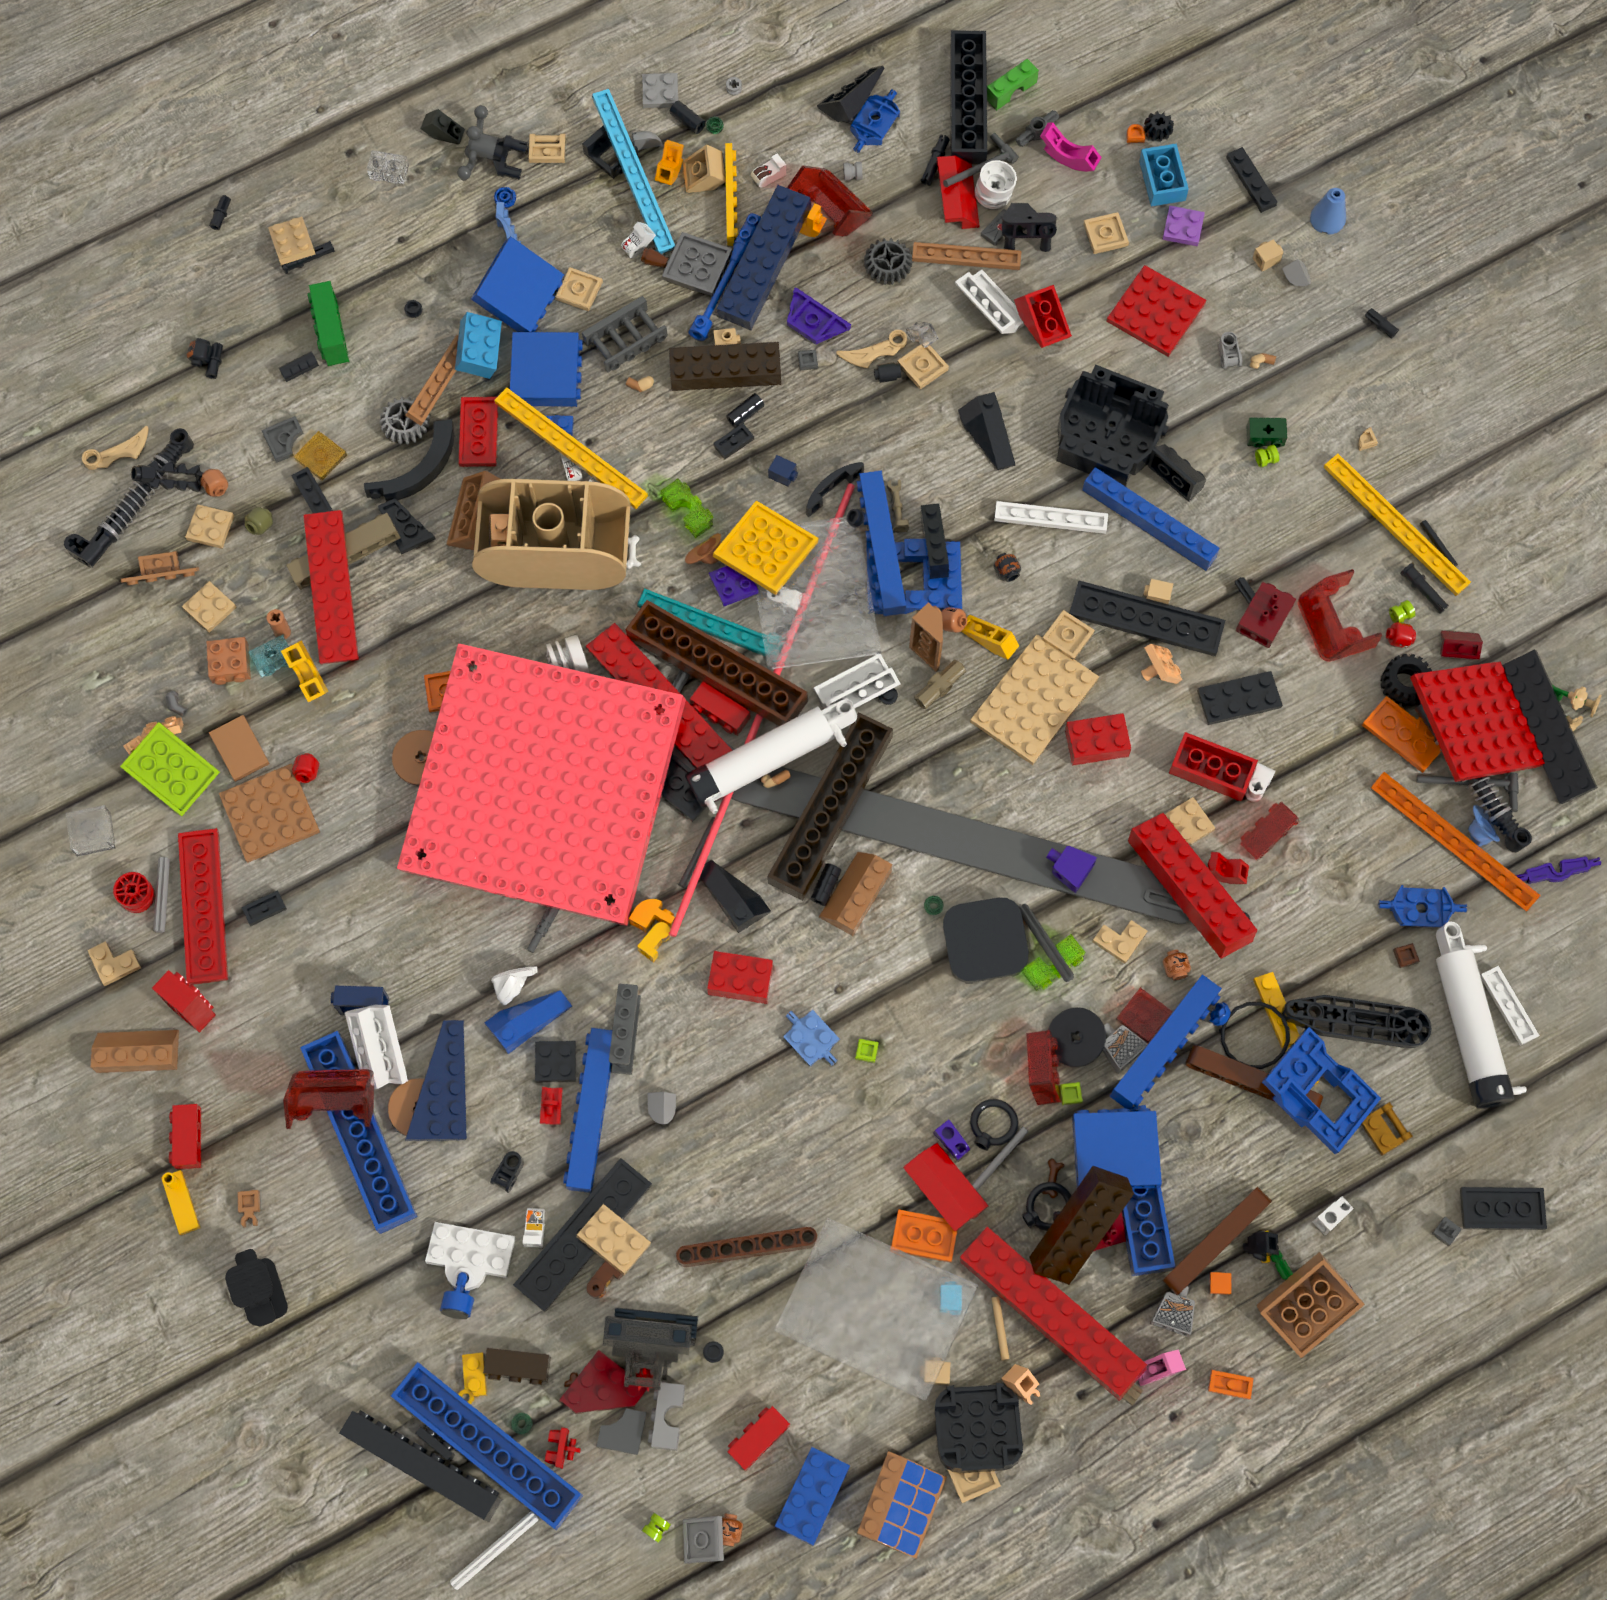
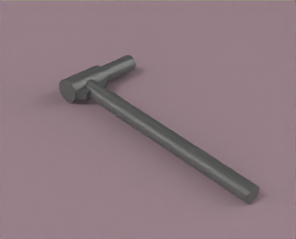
M993 133L990 138L1000 148V154L944 180L943 185L945 187L951 186L980 172L981 168L990 161H1003L1006 159L1011 163H1015L1019 156L996 133Z
M1508 773L1504 779H1489L1487 784L1494 783L1493 787H1504L1509 794L1510 808L1513 812H1517L1518 774ZM1417 775L1416 777L1417 783L1470 784L1468 780L1465 782H1455L1453 777Z

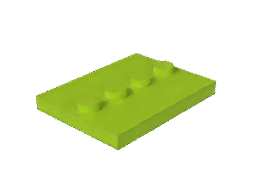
M160 722L155 725L120 766L180 816L184 815L220 773L217 768Z

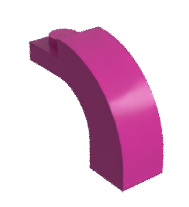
M1053 122L1047 123L1040 135L1046 144L1044 150L1057 162L1071 169L1085 172L1094 171L1102 158L1093 145L1080 146L1067 140Z

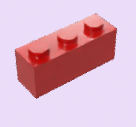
M704 681L690 698V705L699 714L703 713L706 715L707 719L713 724H720L729 734L733 733L738 736L751 719L749 710Z
M198 1104L172 1105V1112L169 1113L170 1124H172V1132L169 1133V1142L172 1144V1152H169V1163L175 1169L201 1168V1107Z
M773 1406L770 1409L764 1408L758 1415L760 1419L755 1424L749 1423L743 1430L745 1434L740 1439L736 1437L728 1445L730 1449L727 1453L745 1472L790 1427V1423Z

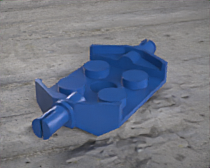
M891 89L888 95L884 97L880 95L868 97L850 126V131L858 140L853 148L855 152L860 153L864 145H882V140L895 119L900 117V110L897 104L893 102L894 97L897 95L895 90ZM878 115L880 118L873 120L871 116Z
M1401 885L1393 900H1379L1378 903L1379 909L1386 908L1393 912L1395 920L1400 926L1441 928L1455 912H1467V904L1453 903L1445 887L1442 889L1403 888L1404 885ZM1423 904L1426 907V912L1420 913L1416 909V905Z

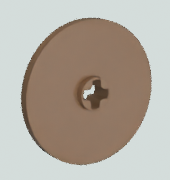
M429 730L412 731L404 735L395 745L392 753L393 767L398 776L405 782L420 785L434 732ZM419 754H423V756H425L423 758V761H420L418 759Z
M421 1078L411 1079L399 1085L389 1100L388 1114L394 1128L404 1136L407 1135L415 1105L424 1079Z

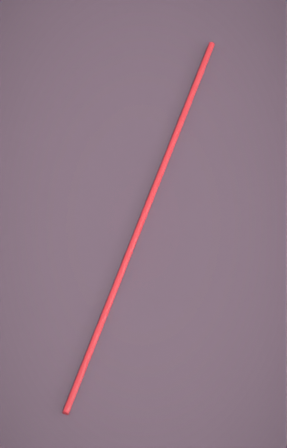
M851 483L847 485L773 672L779 676L855 488V485ZM759 714L755 716L745 744L756 737L763 719ZM733 792L724 796L670 929L669 935L672 937L677 936Z

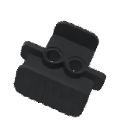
M253 1249L237 1253L235 1255L237 1266L230 1268L225 1275L233 1304L239 1308H244L248 1321L252 1325L259 1327L270 1324L275 1319L284 1316L288 1305L274 1262L268 1258L258 1259Z

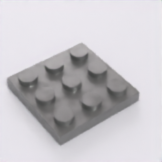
M682 232L662 274V280L713 297L731 257L732 248Z

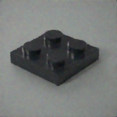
M576 1041L535 1042L536 1083L576 1082Z

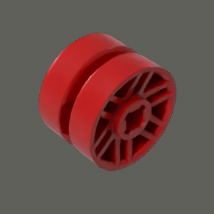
M138 872L125 873L114 884V897L128 912H144L151 907L155 900L153 886L144 875Z

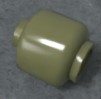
M261 507L254 508L245 516L244 520L245 528L253 535L265 533L273 524L271 512Z

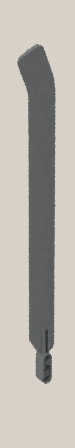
M675 746L672 754L691 770L696 769ZM780 767L768 773V775L772 778L783 770H788L791 777L783 783L766 788L761 782L762 777L734 791L731 799L799 819L817 788L821 777ZM863 790L841 830L1167 922L1185 924L1189 921L1186 914L1149 868L1081 850L1097 857L1078 891L1074 893L1052 874V868L1055 863L1046 858L1052 848L1062 853L1067 845L868 790ZM1244 912L1245 915L1249 918V920H1251L1249 914Z

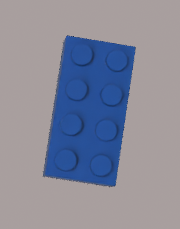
M811 1447L776 1522L775 1528L814 1546L850 1465Z

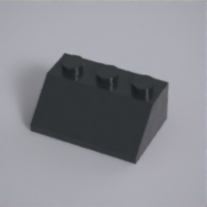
M1163 444L1152 449L1148 467L1188 502L1204 488L1206 482L1204 475L1200 471H1196L1186 459H1182L1177 455V452L1172 447Z

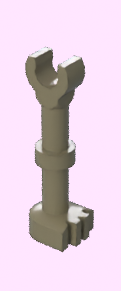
M889 480L887 482V489L892 494L893 504L891 508L894 511L895 521L892 523V530L897 533L907 532L909 530V520H902L901 510L903 506L899 497L901 481L898 480L897 486H892Z

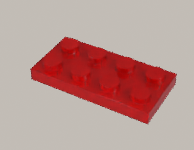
M461 397L459 467L497 466L498 405L495 404L497 397Z

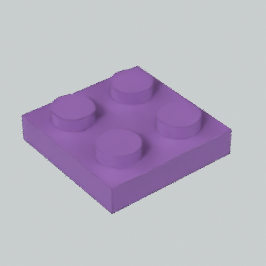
M1169 205L1162 240L1198 246L1205 212Z

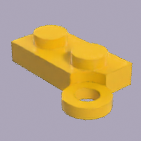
M483 1352L462 1355L464 1390H461L458 1395L462 1397L464 1394H469L470 1399L467 1401L469 1404L473 1403L474 1397L487 1396L486 1376L483 1374L485 1364Z

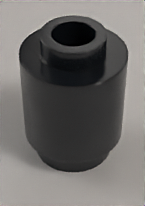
M899 363L879 364L876 366L877 369H874L875 380H878L879 383L896 381L897 378H901Z

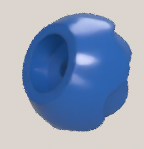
M509 187L499 188L494 194L495 203L504 202L505 208H510L516 201L515 191Z
M1224 1002L1217 1003L1216 1008L1211 1011V1019L1209 1021L1214 1026L1224 1025L1228 1021L1231 1014L1228 1005Z

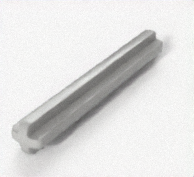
M160 857L158 859L153 925L155 933L165 932L170 860L167 857Z

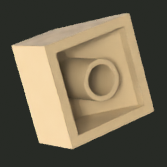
M706 144L683 160L686 192L711 191L726 182L722 151Z

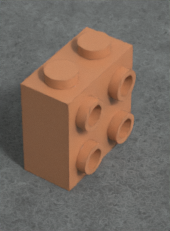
M245 637L206 641L208 677L213 684L222 685L226 682H244L247 679H251L249 644Z

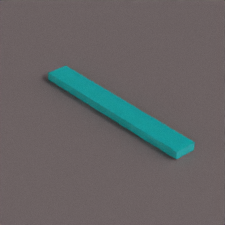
M645 588L637 603V607L641 608L646 600H649L708 635L773 660H777L784 645V642Z

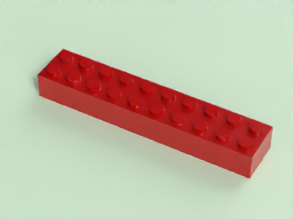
M988 1227L982 1231L960 1256V1263L1117 1400L1120 1401L1146 1371L1147 1364L1048 1278L1035 1274L1032 1265Z

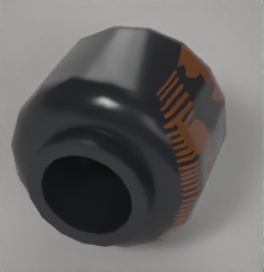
M196 338V340L190 342L187 358L196 367L207 365L213 347L209 341Z
M1006 553L997 556L994 569L1000 580L1011 582L1020 576L1021 566L1016 556Z

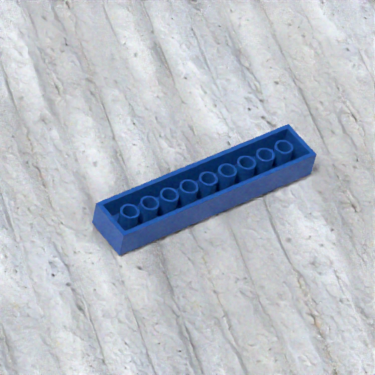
M336 1031L300 1047L376 1231L382 1234L417 1218V1213L341 1034Z
M419 1362L416 1363L392 1393V1398L556 1531L583 1497L580 1492Z

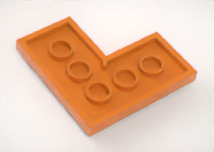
M1387 696L1362 724L1364 728L1422 773L1442 752L1440 751V746L1436 745L1433 741L1434 736L1420 717L1418 719L1414 718Z

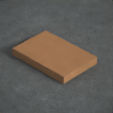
M244 715L209 732L235 782L270 764Z

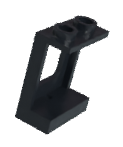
M603 125L582 143L583 153L614 179L616 176L621 175L623 170L619 160L610 167L600 158L603 153L612 147ZM635 146L634 149L638 156V147Z

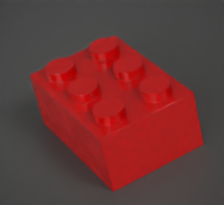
M1124 713L1066 723L1065 734L1072 766L1129 757L1132 748Z
M714 951L707 987L708 995L767 1004L773 960Z

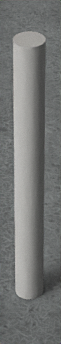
M1021 1127L974 1181L972 1186L976 1191L1028 1133L1027 1129Z

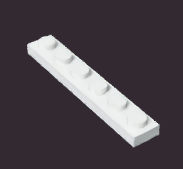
M997 501L994 521L1106 534L1108 514Z

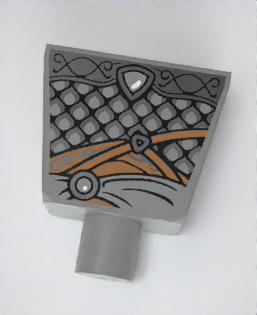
M1106 1023L1104 1025L1106 1043L1103 1053L1119 1074L1144 1051L1148 1044L1124 1025L1115 1031Z
M1187 1286L1178 1296L1175 1293L1166 1292L1150 1324L1189 1337L1192 1332L1195 1301L1186 1298L1189 1287Z

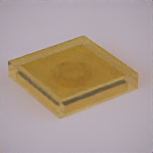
M318 431L294 456V459L305 468L308 467L311 473L323 481L347 456V453Z

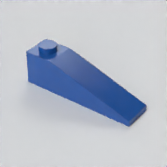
M561 990L501 1010L484 1023L507 1054H509L570 1009L572 1005Z

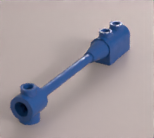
M750 213L747 216L733 244L734 248L730 263L704 314L696 316L688 331L689 335L699 341L707 339L713 325L710 317L736 266L739 264L761 216Z

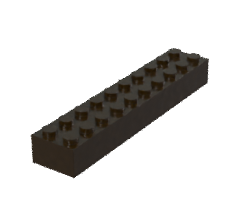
M858 712L856 721L851 724L844 737L847 745L845 747L840 745L770 870L767 876L768 884L802 901L804 900L893 737V728Z

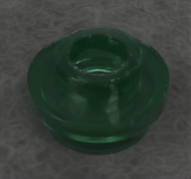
M716 116L709 118L706 123V129L711 134H718L724 128L723 121Z
M930 896L924 902V909L930 915H938L943 910L944 903L938 896ZM932 903H935L937 905V908L932 909L930 905Z
M525 1413L515 1415L511 1422L513 1431L520 1435L527 1434L533 1425L531 1417ZM521 1420H524L526 1422V1425L523 1428H520L518 1426V1423Z

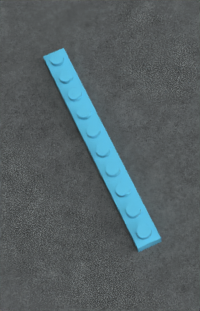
M606 89L593 93L592 99L644 222L656 235L652 241L657 252L662 254L674 250V241L610 90Z

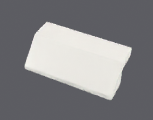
M980 270L973 276L968 272L955 281L957 287L1001 334L1015 333L1025 325L1018 314L1016 305L983 270Z
M881 653L821 683L814 687L813 690L824 709L844 699L851 700L854 708H857L899 686L900 682L892 667L888 668Z
M372 1005L345 1012L363 1087L378 1089L388 1083H406L408 1079L390 1006Z

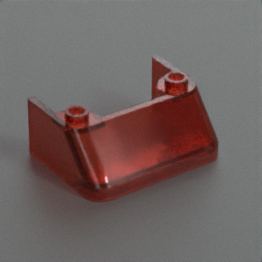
M802 165L787 186L790 190L810 197L812 202L821 206V210L835 222L833 225L835 228L832 232L833 235L841 237L850 235L868 221L873 214L831 171L825 168Z
M1353 569L1322 579L1303 592L1298 599V607L1317 651L1324 661H1334L1375 648L1382 637L1380 632L1363 638L1360 630L1356 627L1343 629L1329 596L1335 595L1340 587L1349 584L1354 574Z
M369 1069L299 1071L294 1073L283 1099L286 1129H291L294 1119L299 1121L306 1120L312 1115L313 1111L353 1110V1115L359 1119H364L365 1127H369L374 1112V1072Z

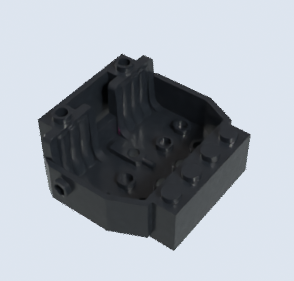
M1096 364L1092 373L1082 371L1080 378L1075 381L1072 388H1068L1065 395L1067 400L1060 413L1058 422L1059 450L1056 461L1088 474L1096 467L1126 487L1130 476L1136 475L1148 465L1152 449L1158 446L1161 437H1165L1169 426L1166 424L1169 405L1162 401L1165 391Z

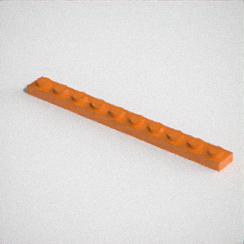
M1383 772L1371 788L1525 911H1528L1541 896L1387 773Z

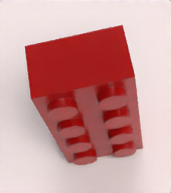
M1185 732L1169 774L1242 801L1258 760Z
M168 970L152 987L156 994L176 1014L199 1033L216 1015L212 1011L214 1007L178 972L173 974Z

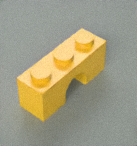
M302 640L281 651L289 668H292L297 674L300 681L299 686L308 702L328 692Z

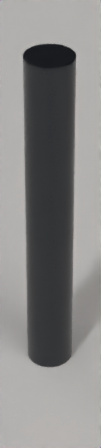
M1427 520L1422 521L1420 525L1431 541L1456 567L1458 563Z

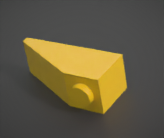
M972 615L967 617V624L961 631L993 654L1007 660L1019 647L1011 631Z

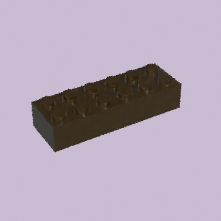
M779 342L669 348L672 391L781 385Z
M1096 1166L1091 1167L1029 1256L1035 1274L1068 1285L1071 1284L1134 1195L1127 1177Z

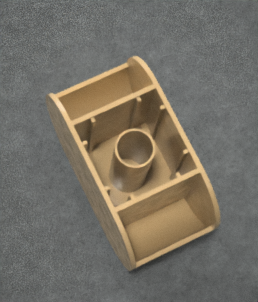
M500 479L489 482L481 487L478 493L472 567L482 578L509 587L598 590L615 586L626 577L630 500L621 490L599 482ZM490 514H509L506 546L490 547Z

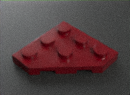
M598 1350L559 1399V1402L574 1414L613 1410L623 1407L629 1408L635 1407L647 1389L646 1387H641L640 1391H638V1386H635V1382H632L633 1376Z

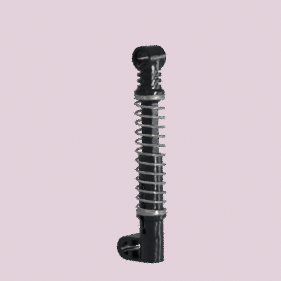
M182 428L175 429L171 433L169 444L164 447L163 451L154 455V460H151V462L157 461L160 468L169 462L173 463L174 469L176 468L175 464L182 457V454L190 452L194 445L188 432ZM157 472L156 478H168V473ZM133 482L136 488H128L130 490L128 494L124 493V499H119L121 501L120 504H115V510H110L111 515L106 516L107 520L105 522L101 521L102 523L98 525L97 532L91 540L88 541L80 535L71 534L64 540L66 550L74 559L93 568L110 545L120 539L119 534H124L123 529H127L128 523L133 522L132 518L137 517V512L142 511L141 507L146 506L145 500L150 501V495H155L154 489L145 483L138 484Z
M1420 704L1415 708V711L1434 736L1433 741L1435 744L1439 745L1423 706ZM1490 777L1469 779L1470 784L1466 788L1473 787L1474 791L1471 795L1477 793L1479 796L1475 801L1480 799L1483 801L1479 807L1486 806L1488 808L1484 814L1490 812L1491 817L1488 820L1492 825L1500 826L1499 831H1503L1501 834L1506 835L1504 837L1506 848L1516 853L1527 847L1532 841L1530 832L1525 828H1518L1519 823H1515L1517 820L1512 819L1514 817L1512 815L1513 810L1510 806L1506 807L1508 803H1500L1503 796H1495L1499 790L1492 791L1491 788L1494 786V783L1487 784Z

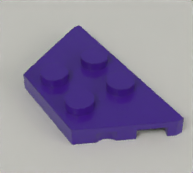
M794 288L787 326L814 344L821 343L851 329L850 323L798 288Z

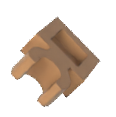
M259 1190L238 1192V1212L244 1213V1216L241 1218V1225L243 1227H246L248 1219L253 1220V1226L258 1225V1219L254 1216V1212H260Z

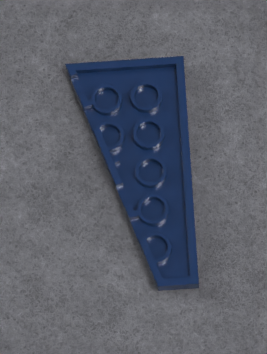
M444 1020L442 1022L405 1141H453L467 1139L464 1020Z

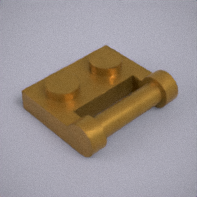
M1390 1102L1369 1114L1361 1124L1381 1156L1413 1137L1393 1111V1106ZM1386 1113L1401 1137L1396 1139L1382 1118V1114Z

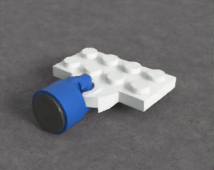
M438 1222L434 1223L425 1262L426 1264L445 1267L447 1280L454 1287V1291H445L440 1307L443 1315L455 1319H468L471 1316L474 1298L469 1295L470 1290L478 1289L484 1282L486 1274L507 1278L516 1240L515 1236Z

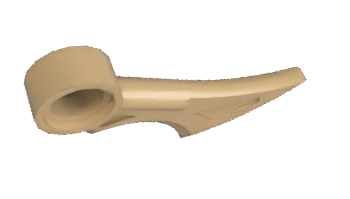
M894 330L890 333L888 340L863 349L837 351L836 354L853 365L868 369L876 358L885 355L894 356L899 350L903 349L907 344V335L902 330ZM896 336L902 337L903 341L901 343H895L893 341V338Z
M145 426L132 438L102 452H98L95 449L86 450L82 454L83 464L86 468L95 470L97 468H108L115 460L129 457L137 459L145 446L149 428ZM90 456L97 457L94 463L87 462Z

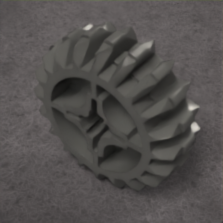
M892 237L889 241H886L885 238H883L882 242L877 240L876 245L871 243L870 249L867 248L866 255L864 256V267L867 269V275L871 274L872 280L877 278L878 283L884 281L885 285L887 282L893 285L895 280L900 283L901 278L905 279L907 274L910 273L913 263L912 254H910L909 248H906L905 243L900 244L899 239L894 242Z

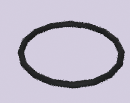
M1246 1002L1235 1007L1231 1011L1230 1017L1237 1010L1244 1007L1263 1006L1276 1013L1281 1018L1285 1027L1286 1042L1281 1053L1273 1061L1263 1065H1249L1256 1069H1264L1276 1064L1285 1054L1290 1042V1028L1284 1016L1274 1006L1263 1002ZM1227 1021L1221 1027V1044L1225 1050L1226 1055L1229 1058L1238 1061L1229 1052L1228 1047L1225 1043V1028L1228 1023Z

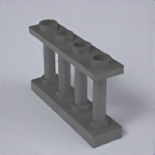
M643 296L582 332L583 342L586 346L595 344L605 357L604 367L607 373L618 369L626 361L633 360L639 353L648 351L651 346L664 341L668 336L667 327L663 325L658 328L646 313L648 310L647 301ZM640 316L652 333L642 337L631 320ZM622 325H625L637 341L629 347L616 332V329ZM605 335H610L621 349L614 356L611 355L600 340Z
M618 984L609 1062L612 1063V1073L632 1075L641 995H638V985Z

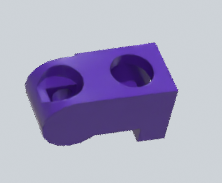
M949 1119L933 1132L956 1160H959L970 1151L968 1144Z

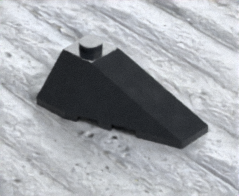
M884 66L872 67L854 79L855 82L841 87V92L836 95L832 93L817 105L818 109L837 122L845 121L848 123L854 120L855 115L861 111L885 69Z
M995 392L977 396L958 409L964 429L971 434L975 443L979 444L994 467L997 470L1015 466Z
M713 860L705 863L700 879L738 933L771 913V910L759 894Z

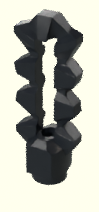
M153 461L147 466H133L131 470L133 481L145 483L152 489H157L160 484L166 490L173 489L175 486L181 491H185L188 487L192 491L199 492L202 486L200 481L203 472L200 471V465L187 470L185 464H180L174 469L173 463L168 462L160 468L158 462ZM157 472L195 475L196 481H175L157 479L156 477Z

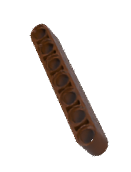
M1192 1045L1185 1063L1187 1067L1274 1101L1272 1098L1275 1095L1262 1083L1269 1073L1206 1048ZM1310 1090L1306 1096L1320 1109L1323 1096Z
M1257 1186L1162 1281L1178 1296L1272 1200Z
M802 1227L685 1245L677 1250L676 1258L682 1267H693L809 1249L816 1245L817 1233L812 1227ZM810 1233L814 1236V1239L811 1242H805L802 1239L803 1235ZM786 1236H790L794 1240L789 1246L782 1243V1239ZM766 1239L773 1242V1246L769 1249L763 1248L761 1245ZM746 1242L753 1245L752 1250L749 1252L741 1249V1246ZM723 1246H730L732 1252L729 1255L722 1254L721 1249ZM703 1249H710L712 1251L709 1258H703L700 1255ZM683 1252H689L692 1255L689 1261H682L680 1259Z

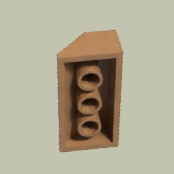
M488 471L463 478L447 540L448 546L474 550L479 490L485 484L500 480V478Z
M928 602L912 617L909 648L937 672L940 666L943 643L942 612L938 607L932 606Z
M857 852L819 918L854 936L891 874L893 864L877 855Z
M179 1030L98 1033L91 1049V1068L96 1073L177 1070Z

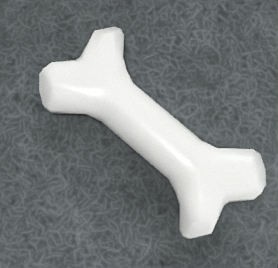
M633 535L631 538L628 537L627 569L641 565L636 559V544L639 541L637 535Z

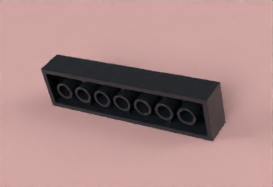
M951 30L950 150L951 156H957L970 164H980L987 160L986 31Z
M361 1410L358 1413L351 1412L339 1434L481 1519L490 1522L502 1501L498 1497L499 1492L487 1485L485 1488L480 1487L482 1482L469 1474L466 1478L463 1477L464 1471L452 1464H449L448 1467L445 1466V1460L433 1453L430 1456L426 1455L427 1449L415 1442L411 1446L408 1444L410 1439L398 1432H395L394 1435L391 1434L392 1429L380 1421L374 1424L372 1422L374 1418Z

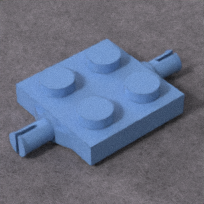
M811 1010L805 1017L800 1019L793 1011L786 1015L793 1026L783 1037L810 1067L822 1058H825L831 1066L838 1061L830 1051L840 1039L814 1010Z

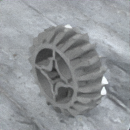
M401 396V400L397 401L394 398V403L388 402V407H383L384 413H380V425L382 426V432L385 433L387 438H391L393 443L398 440L400 445L403 441L408 445L410 440L415 443L417 437L422 439L421 433H427L426 428L430 426L428 422L430 421V416H427L421 426L406 416L404 425V416L415 399L412 401L409 396L404 400V397Z

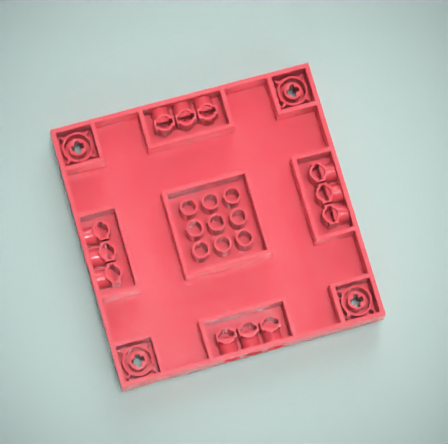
M458 643L397 869L426 878L627 926L686 699L681 694ZM474 664H475V665L477 666V669H476V670L473 669V672H472V671L470 670V667H471V666L474 667ZM660 707H662L663 710H664V713H661V715H658V713L656 712V710H657V709L660 710ZM424 851V853H426V857L420 858L419 854L423 853ZM612 896L615 899V903L609 905L607 899H611Z

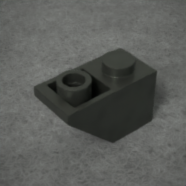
M439 109L427 113L420 128L433 139L453 144H460L465 131L462 126Z

